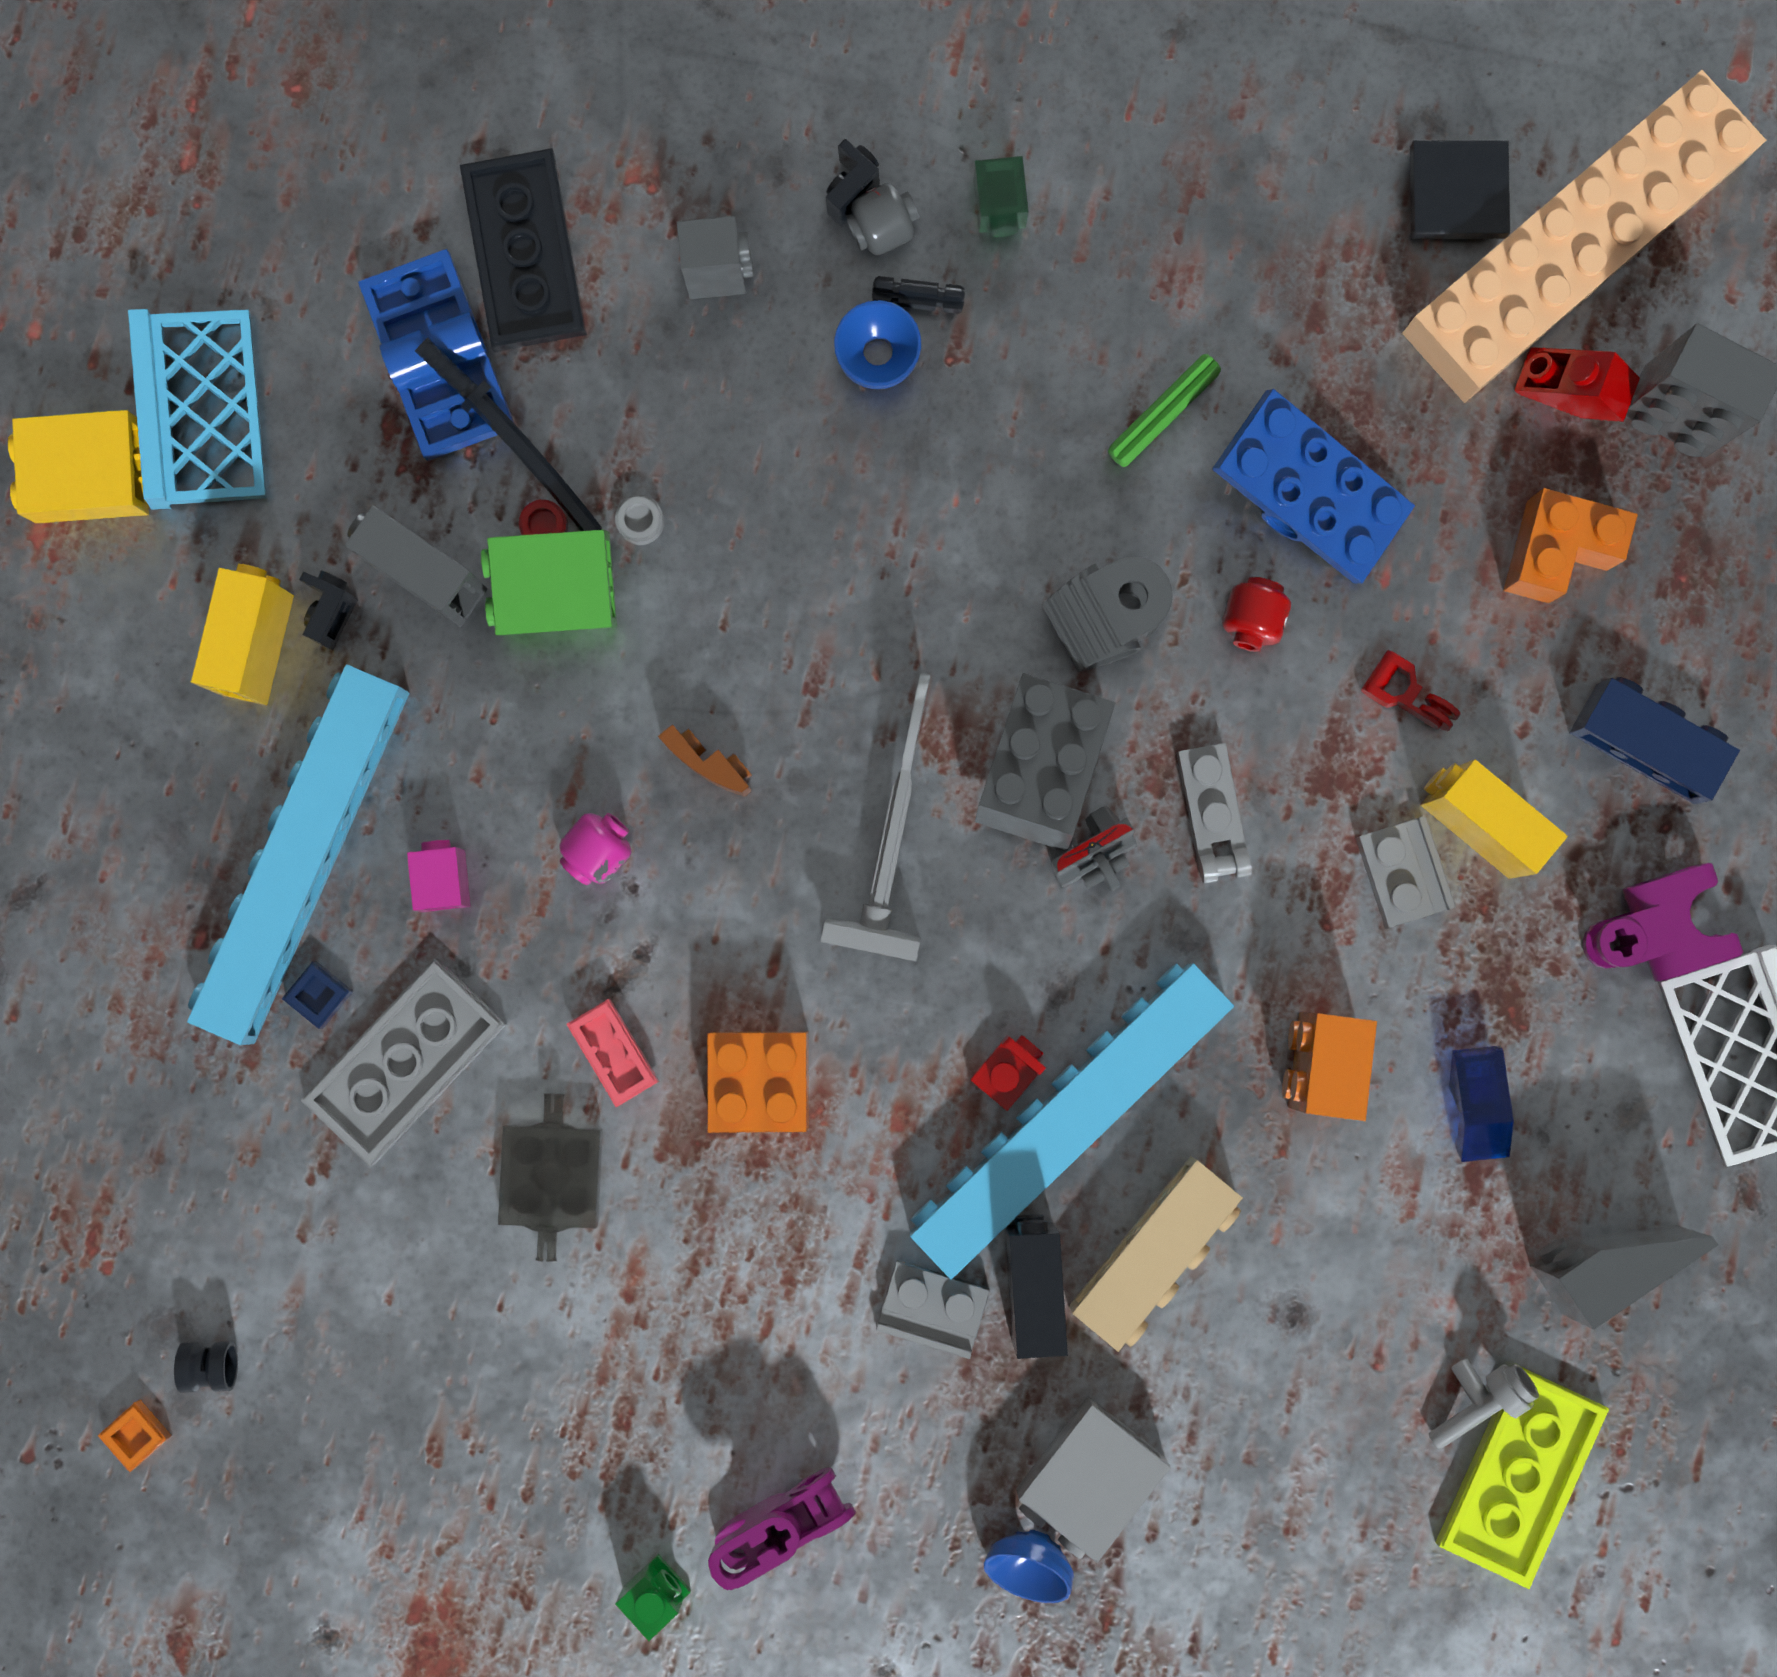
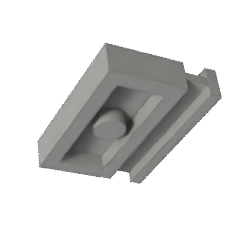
M1426 815L1355 837L1385 929L1456 908Z
M896 1260L876 1331L970 1359L990 1288L955 1277L950 1280L945 1274Z

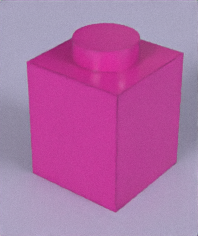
M434 840L422 842L421 851L407 852L413 911L430 912L471 907L466 853L464 849L451 848L450 840Z

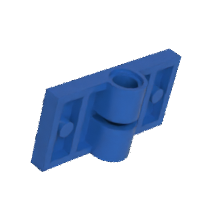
M448 249L358 282L381 343L379 347L385 366L400 393L420 450L426 461L497 435L473 408L467 413L460 407L465 399L415 352L426 338H429L478 386L483 381L488 383L491 388L486 394L514 423Z
M1275 389L1264 392L1212 468L1214 472L1263 510L1261 516L1272 529L1291 540L1303 542L1354 584H1362L1415 507L1412 502Z

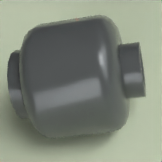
M884 183L856 196L851 202V213L845 215L859 249L862 251L867 248L873 255L879 256L912 240L914 235L912 221L919 219V214L908 191L900 195L892 184Z

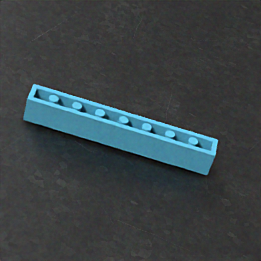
M347 664L342 673L338 672L332 678L326 695L330 701L323 717L318 716L309 729L307 742L310 743L307 753L303 761L299 760L295 763L289 774L287 786L291 789L283 805H278L269 819L267 829L271 834L264 849H259L254 854L249 864L248 875L251 876L247 888L244 894L240 893L237 895L229 909L228 919L231 920V924L224 938H219L210 952L208 964L212 966L204 983L201 982L196 986L190 997L188 1008L192 1012L187 1023L238 1045L255 1044L410 694L408 691Z
M1176 963L1156 982L1161 988L1160 991L1148 1002L1143 997L1134 1002L1121 1016L1126 1023L1113 1036L1108 1031L1101 1034L1086 1049L1091 1057L1078 1070L1072 1064L1068 1066L1051 1083L1056 1089L1051 1096L1043 1103L1036 1098L1028 1104L1016 1117L1021 1124L1008 1137L1003 1132L996 1135L982 1149L981 1153L986 1158L973 1171L967 1166L963 1167L946 1184V1187L951 1192L936 1205L932 1200H929L910 1219L915 1225L910 1230V1237L950 1280L1234 1007L1227 997L1194 963L1187 964L1183 968Z

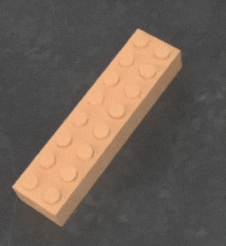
M1701 70L1418 313L1402 334L1457 396L1466 403L1742 165L1767 140L1710 77Z

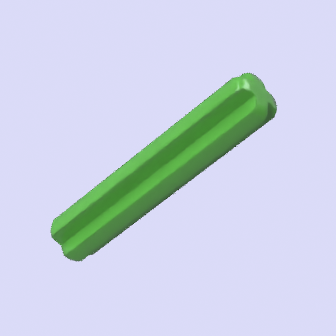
M1208 354L1201 355L1110 445L1108 453L1111 458L1122 467L1128 466L1219 376L1221 367L1217 361Z

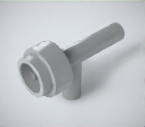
M1468 1359L1461 1360L1453 1365L1451 1369L1472 1404L1429 1432V1437L1433 1444L1441 1450L1501 1409H1504L1505 1412L1516 1419L1534 1407V1400L1539 1398L1537 1388L1529 1375L1519 1365L1513 1364L1509 1367L1504 1364L1486 1376V1382L1491 1391L1488 1392Z

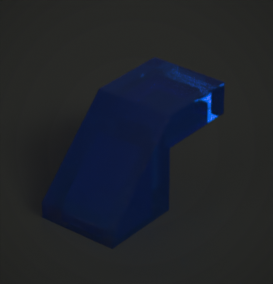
M1491 1046L1452 1050L1449 1088L1459 1110L1456 1150L1461 1162L1510 1157L1514 1119L1502 1047Z

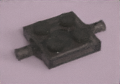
M544 1093L543 1122L532 1126L505 1125L502 1132L498 1225L524 1226L533 1231H538L536 1261L541 1262L544 1260L546 1262L557 1261V1232L569 1228L596 1229L599 1221L603 1129L576 1128L570 1124L563 1123L565 1096L563 1093Z

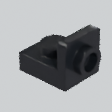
M844 139L838 145L840 163L850 172L847 174L843 171L838 174L828 186L827 196L825 197L828 215L841 227L847 222L845 215L851 213L852 200L856 196L880 186L879 168H877L879 163L867 148L862 145H858L855 148L847 139Z
M323 570L320 571L318 577L303 571L299 580L310 588L321 592L322 596L319 601L315 600L309 606L304 617V626L306 628L302 635L330 650H334L358 599L345 591L348 584L346 581Z

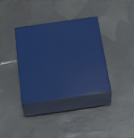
M312 961L283 996L282 1000L318 1029H323L353 993V990L320 963Z

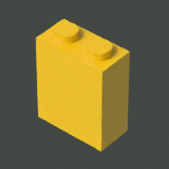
M119 410L12 419L13 434L8 437V452L15 466V481L10 486V497L14 508L17 510V514L36 524L149 515V506L143 497L137 417L130 411Z
M238 564L236 571L219 567L191 683L222 696L268 705L294 598L293 594L280 587V579L268 576L267 571L246 564Z
M1476 759L1461 765L1454 763L1447 770L1441 768L1424 787V790L1429 795L1420 806L1508 879L1536 875L1568 837V835Z

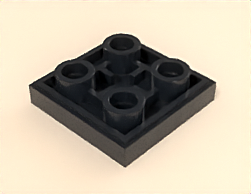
M1414 140L1410 145L1411 239H1506L1510 234L1509 140Z

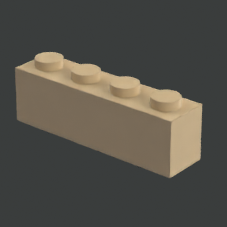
M1190 1156L1068 1306L1072 1314L1116 1351L1119 1352L1125 1343L1129 1347L1133 1346L1146 1331L1148 1323L1144 1320L1157 1305L1162 1309L1174 1297L1179 1289L1176 1280L1187 1267L1194 1270L1205 1259L1210 1251V1247L1206 1243L1218 1229L1225 1232L1238 1218L1241 1209L1237 1205L1243 1197L1197 1159Z

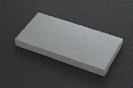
M434 958L300 1101L369 1167L374 1166L507 1024L439 959Z

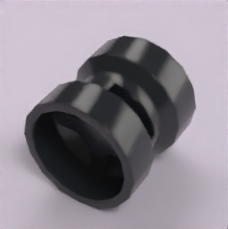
M233 1341L215 1342L211 1347H203L199 1342H184L179 1345L175 1355L174 1380L176 1388L180 1393L197 1392L201 1387H210L214 1392L231 1391L235 1386L238 1372V1354Z

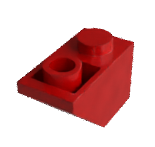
M1530 347L1514 391L1521 396L1582 419L1624 422L1640 377L1616 352Z

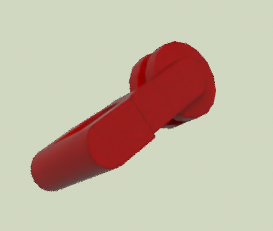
M1390 650L1386 651L1361 688L1363 694L1383 707L1389 708L1397 705L1435 729L1450 731L1453 727L1450 719L1458 720L1461 715L1460 711L1453 704L1431 693L1427 694L1424 699L1427 705L1421 704L1419 708L1413 705V702L1423 688L1417 684L1415 665ZM1398 671L1407 677L1409 687L1404 694L1392 696L1384 691L1395 672Z

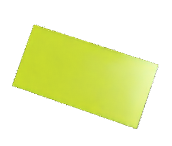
M1520 1366L1536 1386L1539 1398L1534 1400L1533 1408L1516 1419L1511 1417L1504 1409L1491 1416L1435 1543L1449 1552L1530 1589L1609 1408Z

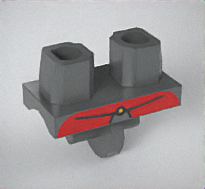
M1103 806L1090 813L1085 819L1086 825L1094 837L1079 845L1073 837L1067 852L1048 846L1052 857L1053 871L1062 889L1079 879H1082L1087 889L1102 881L1111 892L1120 887L1115 874L1130 866L1124 854L1137 847L1133 836L1135 831L1127 818L1120 821L1108 806Z

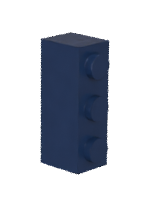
M1623 677L1610 678L1596 684L1569 734L1693 804L1713 801L1740 752V749L1727 743L1728 736L1714 727L1708 725H1701L1699 727L1684 718L1686 713L1676 705L1665 701L1656 703L1642 695L1643 688L1629 679Z

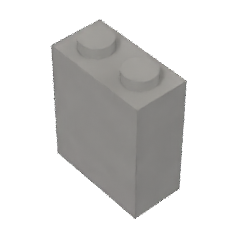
M1088 1396L1016 1488L1018 1499L1023 1503L1019 1509L1037 1526L1042 1528L1047 1522L1061 1534L1058 1541L1074 1556L1082 1559L1086 1554L1098 1563L1171 1467L1162 1454Z

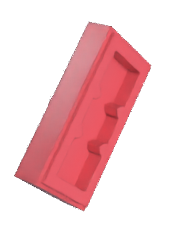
M611 999L605 1000L566 1024L615 1107L622 1105L660 1082Z

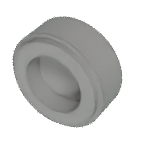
M633 495L623 500L618 506L615 514V523L625 540L635 545H646L655 541L662 533L664 515L658 503L652 498L645 495Z

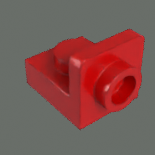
M1006 1035L970 1080L1008 1111L1038 1074L1041 1075L1046 1069L1038 1061L1044 1053L1023 1035L1016 1042Z

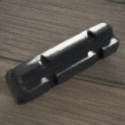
M883 276L875 277L873 282L872 301L897 302L898 306L903 308L936 311V307L943 308V312L955 314L961 313L964 306L965 289L961 285L946 284L945 288H941L939 283L901 279V282L898 283L894 282L892 277Z

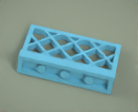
M148 309L128 310L143 497L151 510L171 509V504L266 499L249 309L150 314ZM240 324L241 340L229 353L209 338L220 325ZM207 325L202 331L195 327ZM163 327H186L196 338L178 356L165 345ZM204 343L223 358L206 378L187 363ZM242 352L244 366L235 360ZM166 355L174 361L168 368ZM230 365L245 376L246 384L233 399H230L213 385ZM181 367L200 382V385L184 402L169 392L168 381ZM208 389L227 404L210 425L190 409ZM246 398L248 413L239 406ZM170 401L178 407L172 415ZM234 411L249 422L250 430L237 446L217 431ZM185 414L205 429L188 449L177 442L172 434V428ZM211 436L215 437L232 451L214 471L194 456ZM250 444L252 459L244 453ZM174 448H176L180 453H182V455L176 462L174 457ZM239 457L253 469L254 486L233 488L221 476ZM189 460L209 476L197 490L177 491L176 474ZM215 482L223 487L221 489H210Z

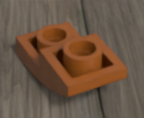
M673 724L658 736L669 750L686 766L714 785L744 797L752 792L745 782L752 774L734 753L726 759L718 749L703 761L700 756L707 751L689 728L681 734Z

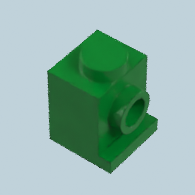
M657 1554L622 1588L615 1605L642 1635L650 1641L679 1614L683 1599L691 1593V1589L666 1561Z

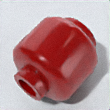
M1249 577L1247 582L1240 583L1232 588L1222 619V626L1226 632L1234 637L1233 644L1247 651L1260 652L1262 646L1274 645L1281 641L1291 611V601L1284 594V587L1281 584L1262 577Z

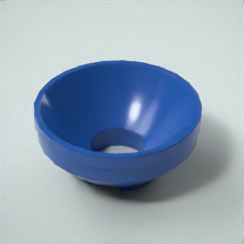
M868 301L857 305L841 319L834 339L835 355L841 369L854 383L865 388L887 389L904 381L914 370L921 352V334L917 323L902 307L887 301ZM875 340H882L888 343L892 349L890 360L882 365L869 363L864 356V349L868 343Z
M1031 1529L1028 1532L1017 1531L1015 1535L998 1540L992 1544L984 1561V1570L988 1577L1002 1589L1021 1598L1041 1603H1058L1068 1599L1071 1594L1074 1579L1072 1567L1066 1556L1062 1553V1547L1052 1541L1049 1535Z

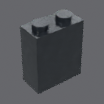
M1044 1215L1017 1216L1015 1224L1008 1225L1005 1228L1011 1334L1017 1359L1068 1356L1060 1233L1053 1222L1044 1220Z

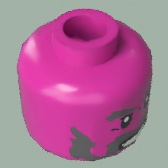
M593 813L584 814L559 843L560 852L563 856L559 860L560 864L571 876L585 885H590L591 882L598 884L608 882L631 856V846L625 838L629 833V829L610 813H607L603 818Z

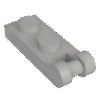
M1226 743L1178 751L1176 755L1202 883L1218 881V876L1233 873L1236 878L1251 875V860L1246 848ZM1227 841L1230 855L1215 857L1211 844Z

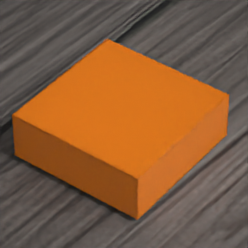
M141 1399L134 1402L98 1435L129 1472L136 1469L172 1436Z

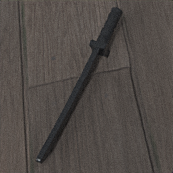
M426 338L415 352L465 399L460 407L467 413L473 408L541 482L580 531L602 530L598 521L559 473L486 394L491 386L485 381L478 386L429 338Z

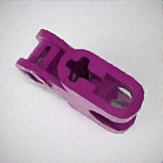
M1704 863L1690 866L1622 889L1630 912L1597 922L1589 927L1582 942L1583 950L1588 960L1595 966L1605 969L1629 967L1647 961L1654 981L1658 982L1741 956L1743 949L1737 934L1729 933L1726 935L1715 934L1707 936L1696 929L1691 921L1690 909L1692 901L1699 893L1715 887L1718 883L1713 864ZM1618 937L1620 945L1616 946L1614 951H1612L1609 942L1614 941Z
M827 1467L819 1470L799 1482L786 1493H778L768 1497L730 1519L719 1528L715 1537V1546L708 1559L711 1577L716 1583L726 1590L743 1587L788 1561L798 1548L816 1538L833 1532L848 1522L856 1514V1511L851 1503H842L831 1482L836 1477L833 1469ZM736 1548H740L744 1552L738 1553L733 1550H735ZM721 1559L731 1569L737 1570L743 1567L745 1569L739 1573H730L722 1567Z

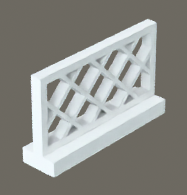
M1769 944L1750 950V953L1682 976L1659 981L1723 1164L1726 1167L1777 1152V1139L1763 1143L1768 1133L1777 1137V1131L1771 1128L1777 1117V1092L1754 1082L1767 1056L1777 1060V1054L1770 1051L1775 1041L1777 1044V946ZM1748 965L1754 985L1746 1000L1721 989L1731 970ZM1718 975L1713 985L1702 980ZM1694 982L1710 990L1698 1016L1680 1008L1674 988ZM1718 994L1742 1005L1730 1031L1705 1020ZM1758 994L1764 1009L1753 1005ZM1750 1010L1767 1017L1771 1027L1762 1047L1738 1036ZM1684 1016L1695 1021L1690 1031L1688 1030ZM1702 1025L1727 1036L1714 1062L1698 1055L1693 1044ZM1735 1040L1759 1051L1747 1077L1741 1076L1722 1066ZM1700 1062L1711 1066L1706 1077ZM1719 1071L1743 1082L1731 1108L1714 1101L1710 1091V1087ZM1751 1087L1776 1098L1763 1124L1739 1113ZM1717 1108L1727 1112V1115L1723 1123L1721 1122ZM1735 1117L1760 1128L1751 1147L1732 1152L1726 1135Z

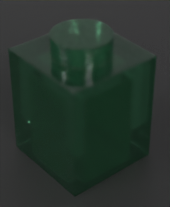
M1023 156L976 160L973 180L979 233L990 232L992 236L1004 237L1017 233L1019 229L1026 228L1029 211Z

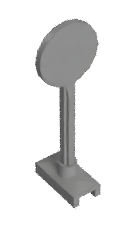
M920 674L902 767L892 787L869 904H863L860 923L826 919L820 942L911 961L917 960L921 938L888 929L892 909L888 908L912 792L911 768L920 732L930 674Z

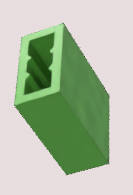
M591 530L487 538L488 549H482L481 565L484 578H491L492 597L486 598L485 611L488 626H495L496 635L617 627L609 531Z

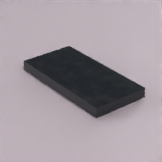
M553 148L460 165L490 342L494 352L587 335Z

